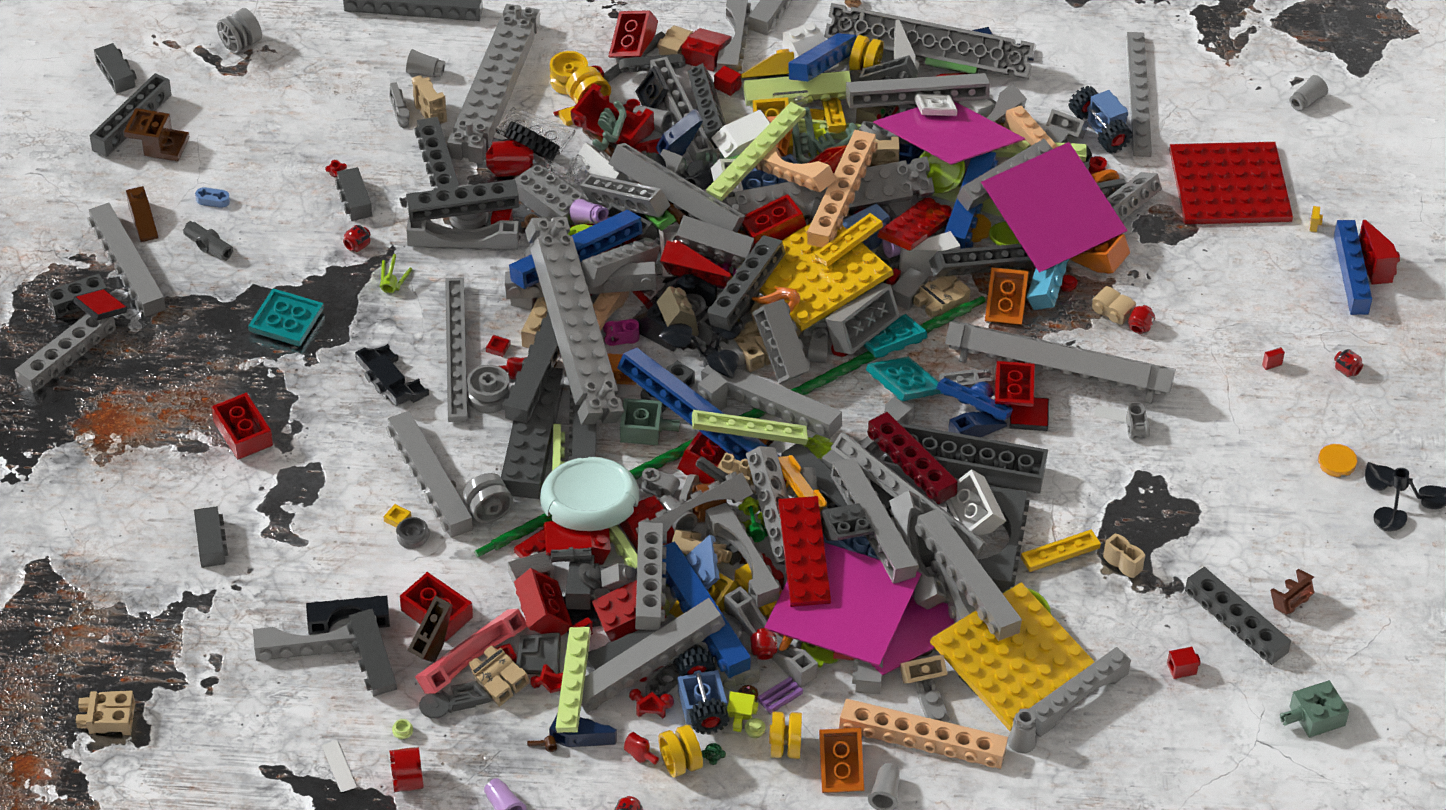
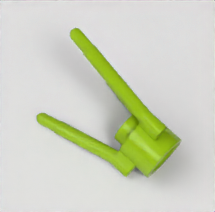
M396 254L392 256L389 272L386 276V261L382 260L379 287L385 293H394L395 290L399 291L400 286L412 271L410 267L398 282L397 277L392 274Z

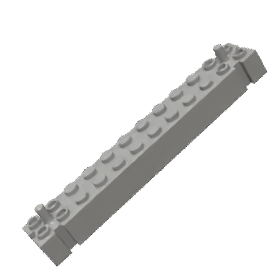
M831 3L829 17L832 19L831 24L827 23L824 37L827 39L837 33L862 35L869 37L870 42L873 39L884 41V50L894 52L895 22L900 20L916 57L925 59L928 57L973 66L980 70L1009 75V71H1013L1015 77L1025 79L1030 77L1032 65L1028 61L1029 58H1034L1035 43L1021 40L1019 45L1015 44V39L855 7H851V11H848L845 5Z
M506 4L503 10V17H500L453 127L454 133L450 134L447 141L448 151L452 159L462 160L464 157L469 158V162L483 164L486 157V149L489 150L534 41V33L537 34L539 29L540 9L530 7L521 9L520 5Z
M928 158L913 159L908 165L905 160L867 167L865 177L860 180V188L858 191H855L854 201L852 204H849V211L865 209L876 203L881 206L908 201L916 194L917 199L932 196L935 191L932 178H927L930 171ZM786 182L734 192L733 197L728 198L727 196L722 202L745 215L788 194L801 210L806 220L810 219L815 198L820 197L823 199L827 188L822 192H817L793 182ZM741 224L740 231H745Z
M553 217L551 221H547L546 218H532L525 233L528 243H533L530 250L575 405H580L577 411L581 425L596 424L598 420H601L602 424L617 423L624 409L621 399L615 397L618 388L573 237L567 235L570 231L567 217Z
M951 321L949 323L945 344L950 345V349L961 350L960 362L966 363L968 353L979 355L981 352H984L986 357L997 359L999 356H1002L1008 362H1018L1020 360L1024 361L1023 363H1033L1035 366L1039 364L1045 370L1053 371L1057 368L1061 369L1060 373L1063 374L1079 373L1081 378L1090 379L1092 376L1098 377L1097 381L1109 383L1112 380L1116 381L1118 386L1128 387L1130 384L1134 385L1136 390H1147L1144 402L1150 404L1152 403L1154 393L1165 396L1166 393L1171 392L1176 371L1174 368L959 321Z

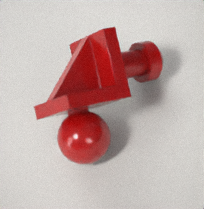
M545 664L543 665L540 677H531L530 685L534 689L543 685L550 693L561 691L563 672L556 674Z
M638 688L632 689L629 693V698L637 702L636 715L638 717L645 713L658 714L663 719L666 717V709L674 705V698L670 694H663L658 698L651 692L643 697Z

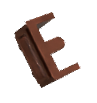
M1301 569L1296 570L1298 582L1292 579L1285 580V586L1289 589L1287 593L1284 594L1274 588L1270 590L1274 609L1286 615L1293 613L1297 606L1307 602L1309 597L1315 593L1312 583L1314 576Z

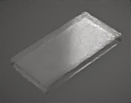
M515 107L510 109L496 128V133L504 135L510 122H516L560 146L557 155H560L575 134V128Z

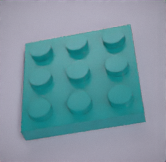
M273 288L248 325L249 332L301 346L323 311L324 303Z
M904 314L863 346L876 358L887 356L890 352L903 350L905 346L918 344L923 339L928 338L925 329L907 314Z
M909 356L869 363L867 365L866 371L901 401L942 394L940 390L936 389L938 381Z

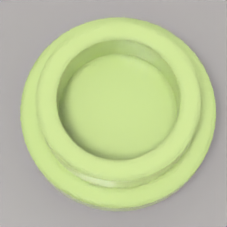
M758 718L749 719L745 723V732L751 738H759L765 732V723Z
M399 719L394 723L392 733L398 739H406L412 735L413 726L408 720Z

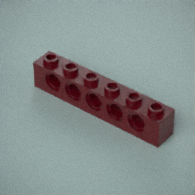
M888 412L868 421L867 434L869 438L874 440L880 449L886 452L892 461L898 464L903 469V472L909 475L915 484L926 492L930 499H933L939 505L957 495L958 481Z

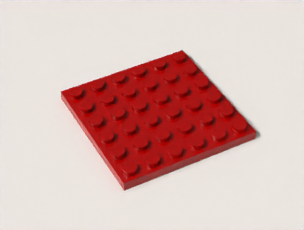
M1276 142L1170 144L1169 151L1185 225L1292 222L1293 214Z

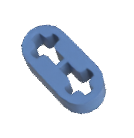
M202 187L195 192L196 201L200 205L223 208L230 203L229 193L225 190Z

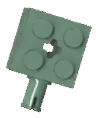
M624 398V412L621 415L620 422L621 443L659 445V437L662 430L679 432L680 420L663 419L661 401Z
M1328 680L1294 691L1289 706L1291 711L1280 713V720L1284 726L1299 721L1310 738L1346 726L1349 710L1331 681Z

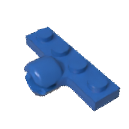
M943 378L938 382L936 389L940 390L943 395L953 396L959 402L970 404L980 412L990 413L995 419L1006 420L1012 414L1013 408L1004 404H995V400L991 399L994 395L993 389L986 382H978L971 388L958 384L948 378Z

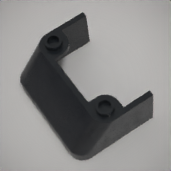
M692 274L682 275L665 284L632 318L639 323L640 335L673 352L676 350L675 347L669 346L664 341L658 339L660 333L667 327V324L663 323L664 318L657 304V301L666 289L671 286L681 288L686 294L700 295L704 298L708 307L712 306L717 299V287Z

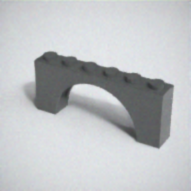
M989 486L1005 517L1006 522L1002 525L1006 529L1010 540L1006 547L996 555L977 560L999 590L1004 593L1010 587L1015 586L1016 575H1013V571L1017 572L1019 560L1015 559L1016 556L1020 557L1022 545L1018 543L1019 541L1023 542L1024 530L1021 529V526L1025 527L1027 515H1024V511L1028 512L1030 500H1026L1027 492Z

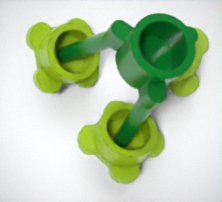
M748 496L742 504L738 505V509L743 511L745 515L750 516L751 520L748 519L740 523L744 524L748 537H752L753 541L758 543L763 541L765 537H768L762 512H759L757 516L760 519V523L756 522L754 514L759 511V500Z

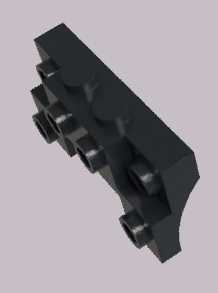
M388 344L375 349L364 347L355 352L356 361L366 371L364 374L369 383L372 382L376 391L382 394L386 400L390 398L396 406L408 400L414 403L429 395L428 388L425 389L422 386L419 378L405 383V376L393 364L398 361V355L390 350Z

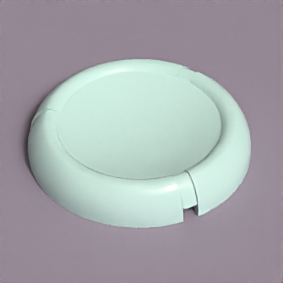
M601 457L576 458L559 465L546 477L541 488L540 500L543 511L547 516L552 514V521L573 530L596 531L613 527L625 521L634 512L633 506L637 507L639 488L631 472L613 460Z

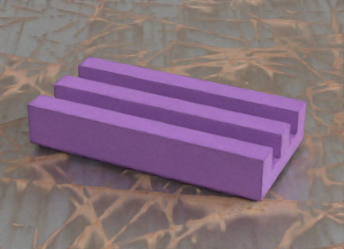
M788 677L759 695L758 702L771 714L773 711L778 710L802 695L803 689L801 687L798 688V684L793 682L791 677ZM794 690L792 693H790V694H788L787 696L784 697L785 694H787V693H789L790 691ZM776 700H779V701H777L776 703H774V704H772L771 706H769V704L773 703V702L776 701Z

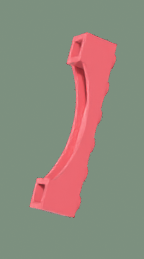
M507 609L417 674L415 678L424 693H437L451 683V680L468 666L469 662L483 655L488 647L491 645L495 647L524 630L527 626L520 610Z

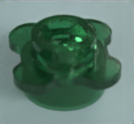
M716 743L708 744L705 750L701 751L702 757L706 758L711 765H716L718 760L726 757V752Z

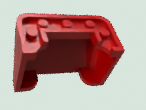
M594 83L570 111L571 119L575 126L584 128L604 138V130L598 125L601 113L605 108H609L617 121L619 111L613 103L609 102L608 95L604 97L601 94V86ZM646 108L643 113L639 110L634 114L626 110V118L620 136L614 143L617 145L626 143L632 147L650 136L655 129L654 111Z

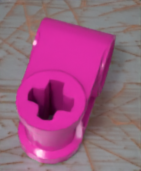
M634 319L608 321L603 326V331L606 333L604 340L609 346L634 344L640 339L639 323Z

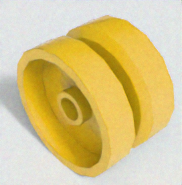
M858 35L851 51L849 71H862L864 68L881 64L884 41L873 39L870 42L869 37Z
M563 51L554 55L550 60L551 87L558 93L568 95L566 93V83L575 71L588 66L586 57L576 51Z
M585 66L570 76L566 83V93L577 104L594 83L601 86L600 92L604 97L605 95L610 96L611 86L596 68Z
M773 711L772 725H770L769 744H771L770 758H781L784 745H788V757L790 759H800L802 713L791 712L789 715V725H785V714Z
M686 724L677 727L675 733L668 730L658 735L662 759L672 777L684 775L686 768L692 772L703 767L701 748L690 725Z

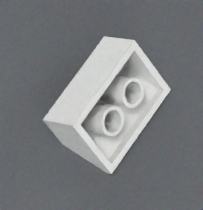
M585 142L574 159L579 164L578 168L586 173L589 172L590 174L635 183L628 179V175L616 172L613 166L608 164L611 158L594 145Z
M971 469L957 480V495L946 500L955 519L977 536L992 533L1006 522L984 476Z

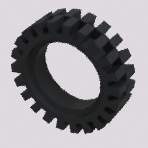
M513 121L510 122L503 135L509 140L517 141L531 148L533 153L552 162L560 149V146L544 136Z

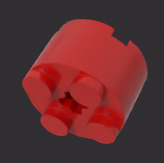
M419 747L389 750L392 763V777L397 779L393 780L394 793L423 789Z

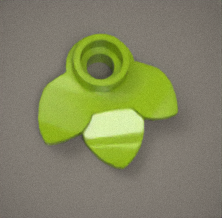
M815 434L812 438L808 437L806 445L803 446L808 447L813 455L822 460V457L832 450L831 447L834 443L830 442V439Z
M803 641L801 643V649L805 650L818 663L819 668L823 666V663L832 664L839 660L833 659V651Z

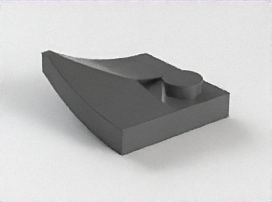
M559 633L520 635L516 665L527 674L541 675L543 665L545 664L556 674L560 673L561 635Z

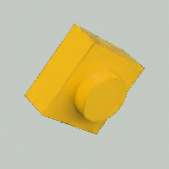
M1313 206L1309 229L1311 232H1317L1318 225H1322L1323 215L1320 214V207Z

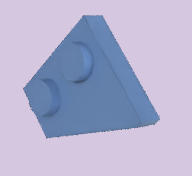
M712 535L707 536L685 556L707 590L720 579L719 569L717 568V554L714 553L713 542H716Z

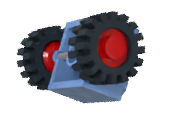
M1086 86L1085 88L1082 87L1081 91L1077 90L1076 94L1072 95L1073 99H1070V103H1068L1069 109L1077 118L1081 120L1083 118L1088 119L1089 125L1099 135L1098 142L1107 152L1117 153V150L1121 151L1123 146H1127L1126 143H1130L1132 131L1126 125L1128 110L1110 90L1098 93L1092 86Z
M692 648L690 652L686 650L684 655L680 654L679 658L676 659V667L679 674L678 695L686 724H692L693 729L697 733L700 732L703 735L705 732H707V735L711 734L712 731L717 733L718 729L723 730V726H727L729 722L727 700L719 671L715 670L712 654L707 649L701 650V648H697V650H694Z

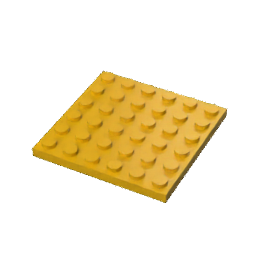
M810 223L782 240L786 254L760 288L759 292L766 296L776 292L775 287H786L796 290L800 295V302L790 313V317L801 331H804L891 277L893 270L863 243H860L829 267H826L815 259L814 253L821 249V247L808 245L807 231L811 225ZM843 225L840 230L838 229L837 236L847 230Z
M1022 582L1003 593L1022 619L1020 633L998 641L995 635L990 633L988 626L979 618L975 610L930 640L935 649L941 655H944V659L1009 731H1011L1014 717L1020 709L1031 708L1094 663L1093 659Z

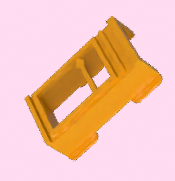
M794 456L778 457L783 477L787 481L786 488L790 485L798 497L818 496L821 513L823 508L827 506V501L819 490L813 491L801 475V466Z

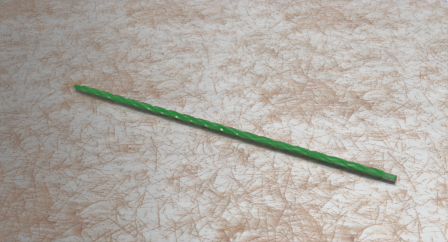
M980 296L970 302L960 304L942 315L924 322L920 326L929 333L934 328H939L957 317L971 312V309L985 303L986 299L984 296ZM867 351L791 390L801 395H806L815 388L822 387L836 380L839 376L846 375L863 364L870 363L879 357L876 358ZM753 408L751 411L739 416L756 419L764 416L766 412ZM693 439L655 457L651 461L631 469V474L637 480L642 476L645 469H659L667 463L681 458ZM544 513L491 540L490 543L474 551L476 557H480L494 549L498 550L510 544L513 540H518L536 531L539 527H543L545 522L552 521V514L547 516Z

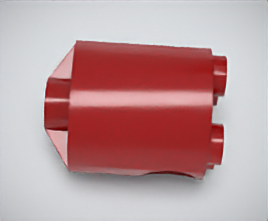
M514 140L492 142L491 147L486 152V167L494 174V177L519 176L534 166L533 150Z

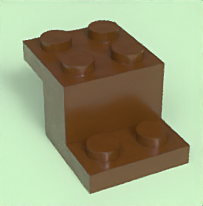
M135 108L124 130V137L142 140L144 156L179 161L190 138L189 132L172 129L169 113Z

